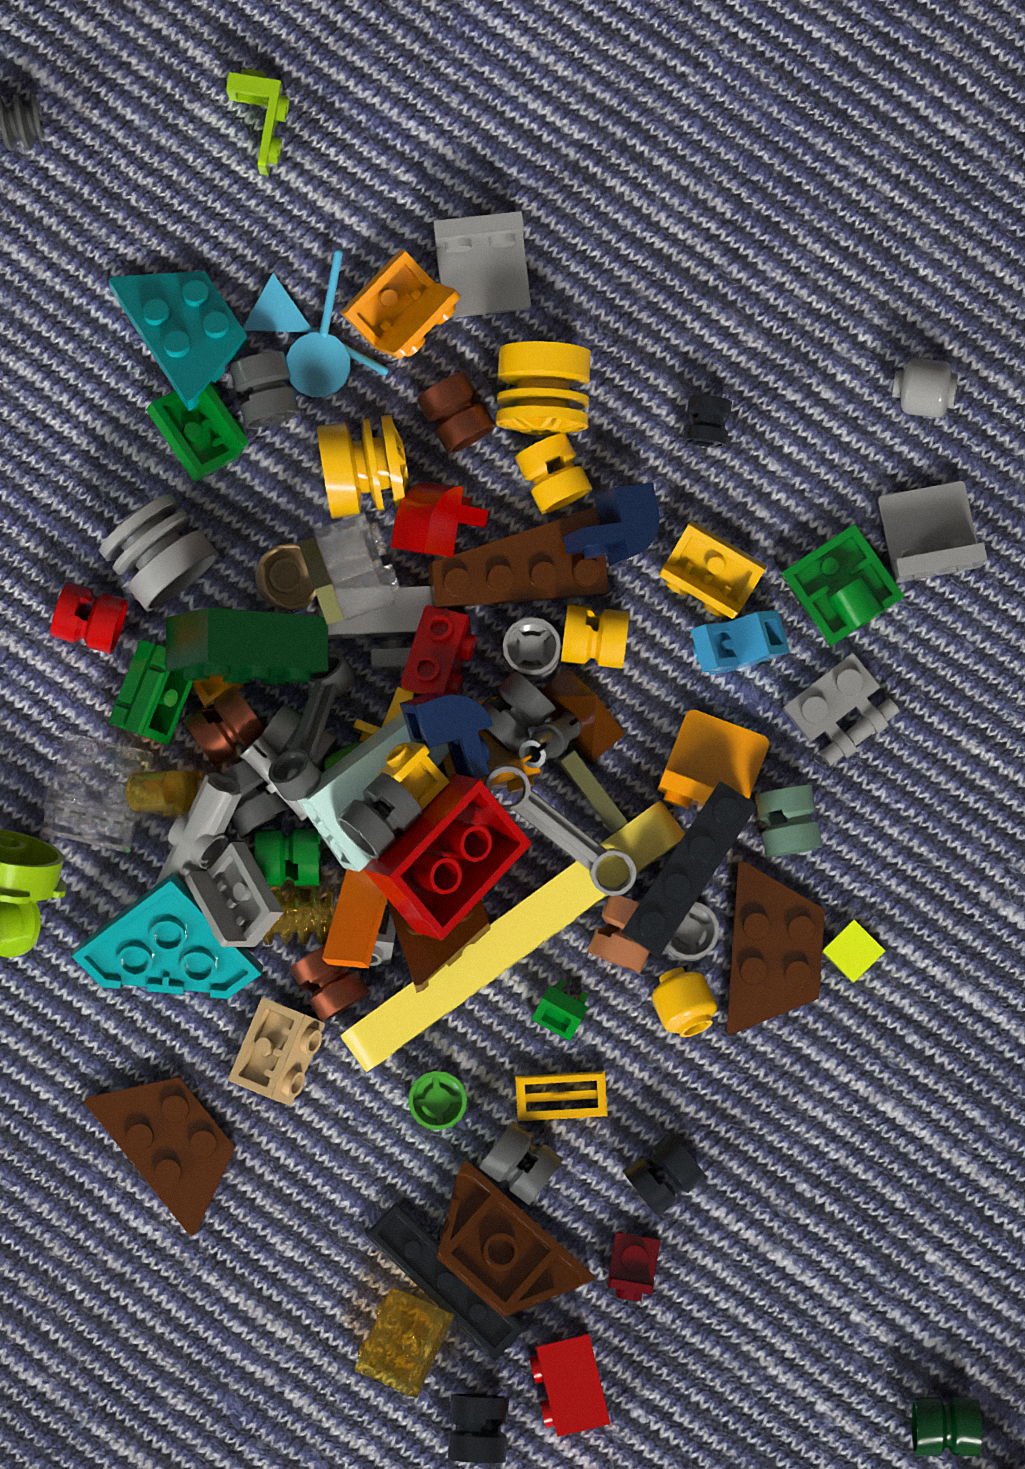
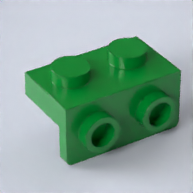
M211 382L198 396L200 403L190 411H188L175 390L151 402L146 409L194 483L236 461L249 444L242 424L231 416L221 401L219 390Z

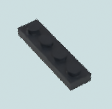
M719 781L621 934L659 958L758 805L722 781Z

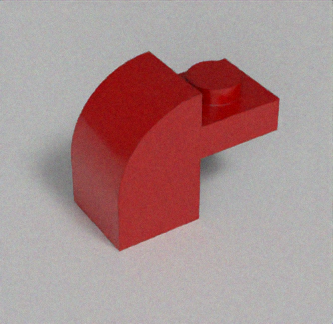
M429 482L419 483L405 494V497L402 498L395 516L390 548L453 558L458 524L486 528L488 510L471 507L472 498L463 497L464 487Z

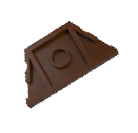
M740 861L737 862L726 1034H735L819 999L825 909L748 863Z
M387 899V905L416 993L424 991L429 986L428 981L445 965L450 967L462 956L464 949L468 945L475 944L490 930L489 920L481 899L443 940L416 933Z
M181 1077L86 1098L83 1101L84 1104L189 1236H194L201 1226L200 1224L209 1204L213 1200L221 1178L236 1150L233 1142Z
M467 1160L458 1167L435 1257L502 1318L587 1285L595 1278L586 1267Z

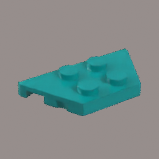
M205 271L115 276L108 279L110 290L188 411L194 409L200 403L198 396L211 381L214 383L218 381L226 371L228 362L236 359L248 344L247 334Z

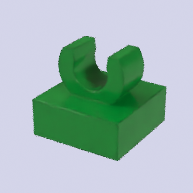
M562 979L555 987L549 985L531 1020L570 1041L589 1008L585 1005L588 994L582 991L576 1000L563 993L567 981Z

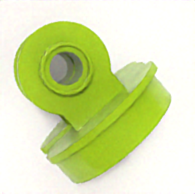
M0 829V956L10 958L24 955L30 951L39 937L41 917L37 901L65 897L67 885L60 877L64 855L59 849L38 838L5 829Z

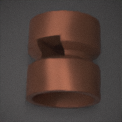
M459 372L443 379L422 393L416 400L427 420L439 424L435 433L448 455L473 445L497 427L485 405L474 402L478 393L466 372Z
M235 685L214 699V707L212 709L201 707L183 720L215 768L236 755V746L238 744L247 747L262 736L265 731Z
M325 945L308 954L289 968L300 988L311 991L312 995L309 1002L321 1022H325L371 993L358 971H350L348 966L328 965L322 959Z

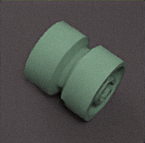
M812 785L782 788L755 795V801L758 805V818L767 824V828L761 833L766 857L796 854L823 847L819 823L811 820L810 817L816 810Z

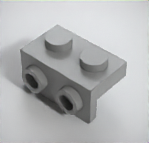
M231 842L209 871H190L184 878L193 894L194 900L199 905L211 927L213 935L222 947H255L284 913L245 842Z

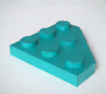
M171 873L74 948L72 953L75 961L101 987L120 989L121 985L147 987V992L183 995L184 991L210 993L211 998L222 999L232 997L260 976L263 965L246 947H222L219 944L199 905L194 900L192 892L174 873Z

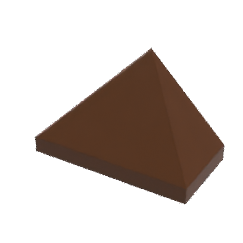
M568 668L563 670L540 690L556 708L550 715L553 720L563 712H570L576 716V718L569 722L570 726L580 721L581 732L577 738L571 741L591 764L625 736L623 730L598 696Z

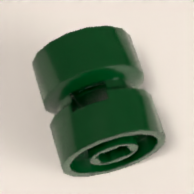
M913 1397L911 1426L914 1456H941L945 1448H949L952 1455L980 1456L982 1419L978 1397H953L948 1405H944L940 1397Z

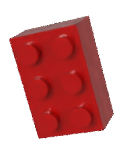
M454 773L448 779L450 782L422 810L423 814L404 833L398 832L395 835L396 841L377 860L373 858L363 869L416 933L443 940L532 844L480 779Z

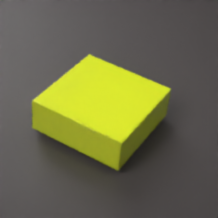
M854 919L822 950V953L852 983L885 952Z

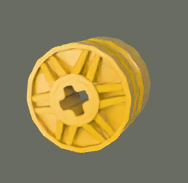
M546 341L516 342L499 347L498 380L515 385L517 388L497 393V404L507 408L497 411L496 425L503 429L536 436H553L559 433H573L588 429V414L580 410L589 406V396L572 391L570 388L589 383L591 351L574 344Z
M392 414L381 416L384 436L373 438L370 418L363 419L362 440H352L346 422L317 426L322 468L332 519L359 515L361 513V494L371 493L377 511H384L382 490L392 489L395 509L399 507L402 498L405 497L409 477L403 440L393 423Z

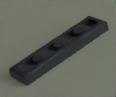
M395 1202L365 1234L495 1361L526 1329V1326L513 1314L502 1318L435 1257L439 1242L398 1202Z

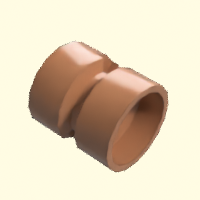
M609 895L601 915L605 925L604 927L596 928L587 952L617 966L641 973L649 951L621 934L640 903L620 895Z

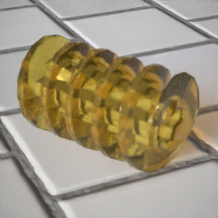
M316 888L310 890L307 901H302L298 889H293L289 901H284L281 890L275 889L274 895L284 913L263 937L265 945L273 944L276 933L280 934L283 945H290L295 932L298 934L301 945H308L313 932H315L319 944L325 945L336 909L334 888H329L325 901L320 900Z

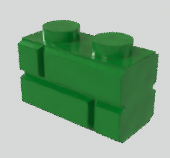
M140 639L120 693L115 700L108 723L168 746L193 681L183 680V672L166 671V647Z

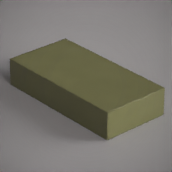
M313 537L299 542L298 544L326 624L329 625L343 620L344 617L316 538Z
M575 750L560 761L561 768L611 835L628 824L626 818Z

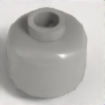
M911 358L906 363L904 372H895L892 397L901 398V408L905 414L941 418L946 413L947 408L954 409L958 374L952 373L951 366L946 361Z

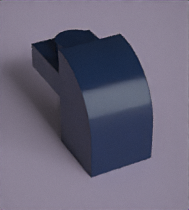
M653 482L614 487L594 497L600 525L583 527L563 537L566 554L583 552L585 559L607 555L609 566L619 564L640 554L652 544L659 528V508Z
M433 692L400 703L411 742L425 744L428 749L447 743L456 774L476 779L490 775L487 761L490 759L489 750L485 740L478 735V731L494 725L487 711L478 702L463 695Z

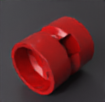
M67 581L57 601L50 635L74 644L80 639H84L88 648L111 655L117 646L124 626L128 600L105 592L99 597H95L91 588ZM82 616H89L88 621L83 620Z

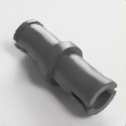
M563 712L552 722H545L538 726L532 738L526 740L520 746L519 756L521 759L528 754L532 756L524 764L531 768H538L549 758L560 756L567 749L568 743L577 738L581 732L580 721L576 722L573 726L569 724L576 716L570 712Z

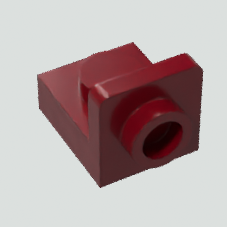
M620 1232L615 1233L607 1287L616 1289L615 1297L641 1302L643 1293L653 1295L660 1239Z

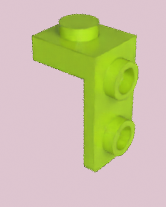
M242 69L240 74L229 72L226 86L229 101L267 107L257 166L259 174L269 175L270 165H278L282 138H277L276 132L278 121L286 122L290 96L283 95L284 91L281 80L266 78L267 75L264 72L254 69Z

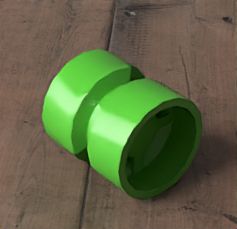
M433 1071L423 1074L414 1082L409 1092L408 1105L412 1116L419 1124L428 1129L444 1130L453 1127L462 1119L467 1109L468 1098L464 1086L455 1076L447 1072Z

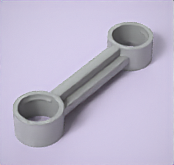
M504 764L490 771V775H487L484 783L490 792L492 779L503 772H512L521 778L523 792L520 799L513 804H501L505 811H515L587 868L590 871L593 884L600 892L610 896H618L626 893L633 886L636 880V867L632 859L624 851L615 848L605 849L530 789V782L520 768ZM611 855L624 858L630 869L628 880L614 888L604 886L597 877L600 861Z

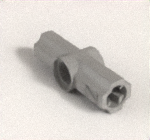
M216 772L205 775L190 810L181 815L169 831L168 841L173 847L155 886L171 873H174L188 887L184 878L190 871H206L207 868L213 866L228 846V838L224 835V832L242 796L239 783L231 777H225Z

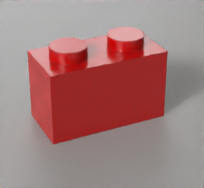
M586 1332L536 1344L538 1355L531 1356L529 1359L535 1384L544 1382L548 1400L540 1401L545 1427L555 1426L557 1437L609 1425L610 1419L589 1333Z

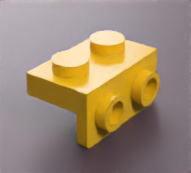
M691 520L658 575L666 580L665 584L674 592L683 596L691 594L704 602V608L711 614L723 619L728 616L735 620L768 565Z

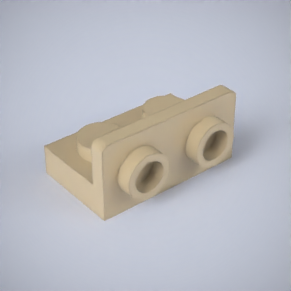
M262 997L227 1081L291 1106L295 1097L304 1086L305 1072L312 1055L317 1052L321 1045L322 1031L325 1023Z

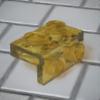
M391 1288L389 1294L382 1299L378 1306L377 1320L370 1336L363 1341L359 1348L355 1371L374 1378L410 1397L418 1398L454 1318V1314L411 1293Z

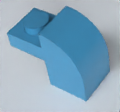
M778 610L754 612L729 622L704 624L690 629L694 641L692 645L693 654L701 665L702 672H709V675L734 671L790 653Z

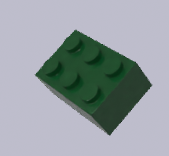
M213 607L166 617V671L183 672L182 679L188 681L210 680V676H223L222 682L230 684L249 683L250 679H262L263 686H288L289 682L311 681V674L328 671V625L323 616Z

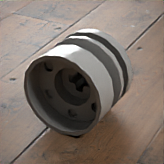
M172 494L163 495L132 512L118 524L99 548V552L107 562L117 559L112 567L117 575L126 574L136 568L139 569L127 587L147 612L164 605L200 578L215 563L219 556L216 549L201 530L193 531L183 537L179 536L190 521V517L185 511L174 514L179 507V503Z

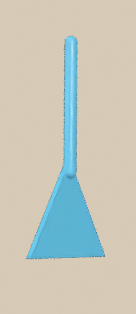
M272 273L243 326L244 331L297 332L307 334L320 332V330L309 325L274 273ZM345 345L352 359L382 375L388 374L389 370L387 367Z

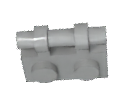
M854 653L847 656L782 708L809 743L823 733L832 743L819 752V754L829 766H832L842 757L848 759L857 752L856 746L873 732L876 734L881 733L889 726L887 721L900 712L890 698L878 707H874L867 699L880 688V685ZM855 708L862 716V719L849 730L843 732L836 722Z

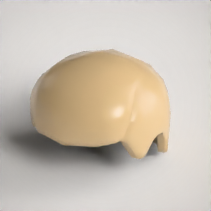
M294 543L277 545L264 553L257 564L255 580L256 589L265 602L281 611L300 610L310 606L316 593L299 545Z

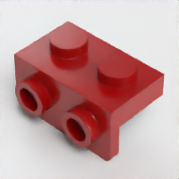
M430 605L424 607L401 678L400 685L403 690L422 695L433 692L461 695L464 676L459 674L464 660L470 661L472 659L477 636L472 634L468 615Z

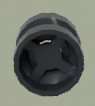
M710 395L689 396L687 411L693 418L685 426L683 441L701 447H726L728 431L725 429L723 421L731 415L732 401Z

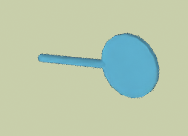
M339 249L334 252L320 332H311L299 337L290 347L286 357L291 384L300 393L310 397H327L338 392L347 382L351 372V358L346 346L337 337L328 334L343 255Z

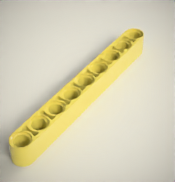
M660 800L600 845L605 849L615 848L624 851L634 862L637 875L680 843L686 833ZM611 855L600 861L597 877L601 884L614 888L628 880L630 869L624 858ZM576 861L490 924V930L475 944L468 945L464 949L462 956L450 967L445 965L428 981L429 986L424 991L416 993L413 982L345 1031L340 1036L367 1073L608 895L600 892L595 887L590 877V871Z

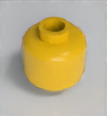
M678 967L665 972L659 977L661 983L653 990L651 1000L663 1027L668 1032L679 1033L680 1037H690L706 1030L712 1025L713 1021L711 1018L716 1013L717 1003L705 977L701 973L694 971L685 972L683 967Z

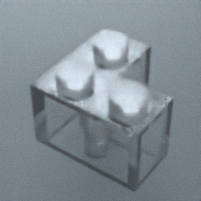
M365 513L313 531L345 621L395 604L393 591L399 590L400 586L392 564L386 566L382 564L380 556L387 554L377 522L368 524Z

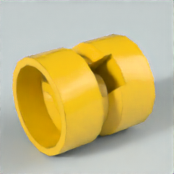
M559 433L545 438L524 449L514 457L524 480L534 483L531 494L541 514L561 509L592 491V486L582 466H574L573 464L576 453L566 433ZM553 467L555 472L549 474L547 469Z
M568 604L561 662L586 664L591 658L595 659L598 666L623 669L630 612L605 609L598 615L595 614L592 607Z

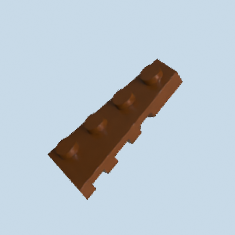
M595 507L455 554L453 558L446 557L431 562L428 565L432 605L438 608H455L606 596L609 594L605 556L585 559L583 552L566 554L563 537L583 527L600 525L597 508Z

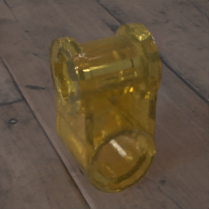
M164 770L133 773L126 782L125 794L127 803L137 813L163 815L165 818H179L190 810L198 793V781L203 779V772Z

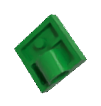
M855 524L780 574L829 648L905 597Z

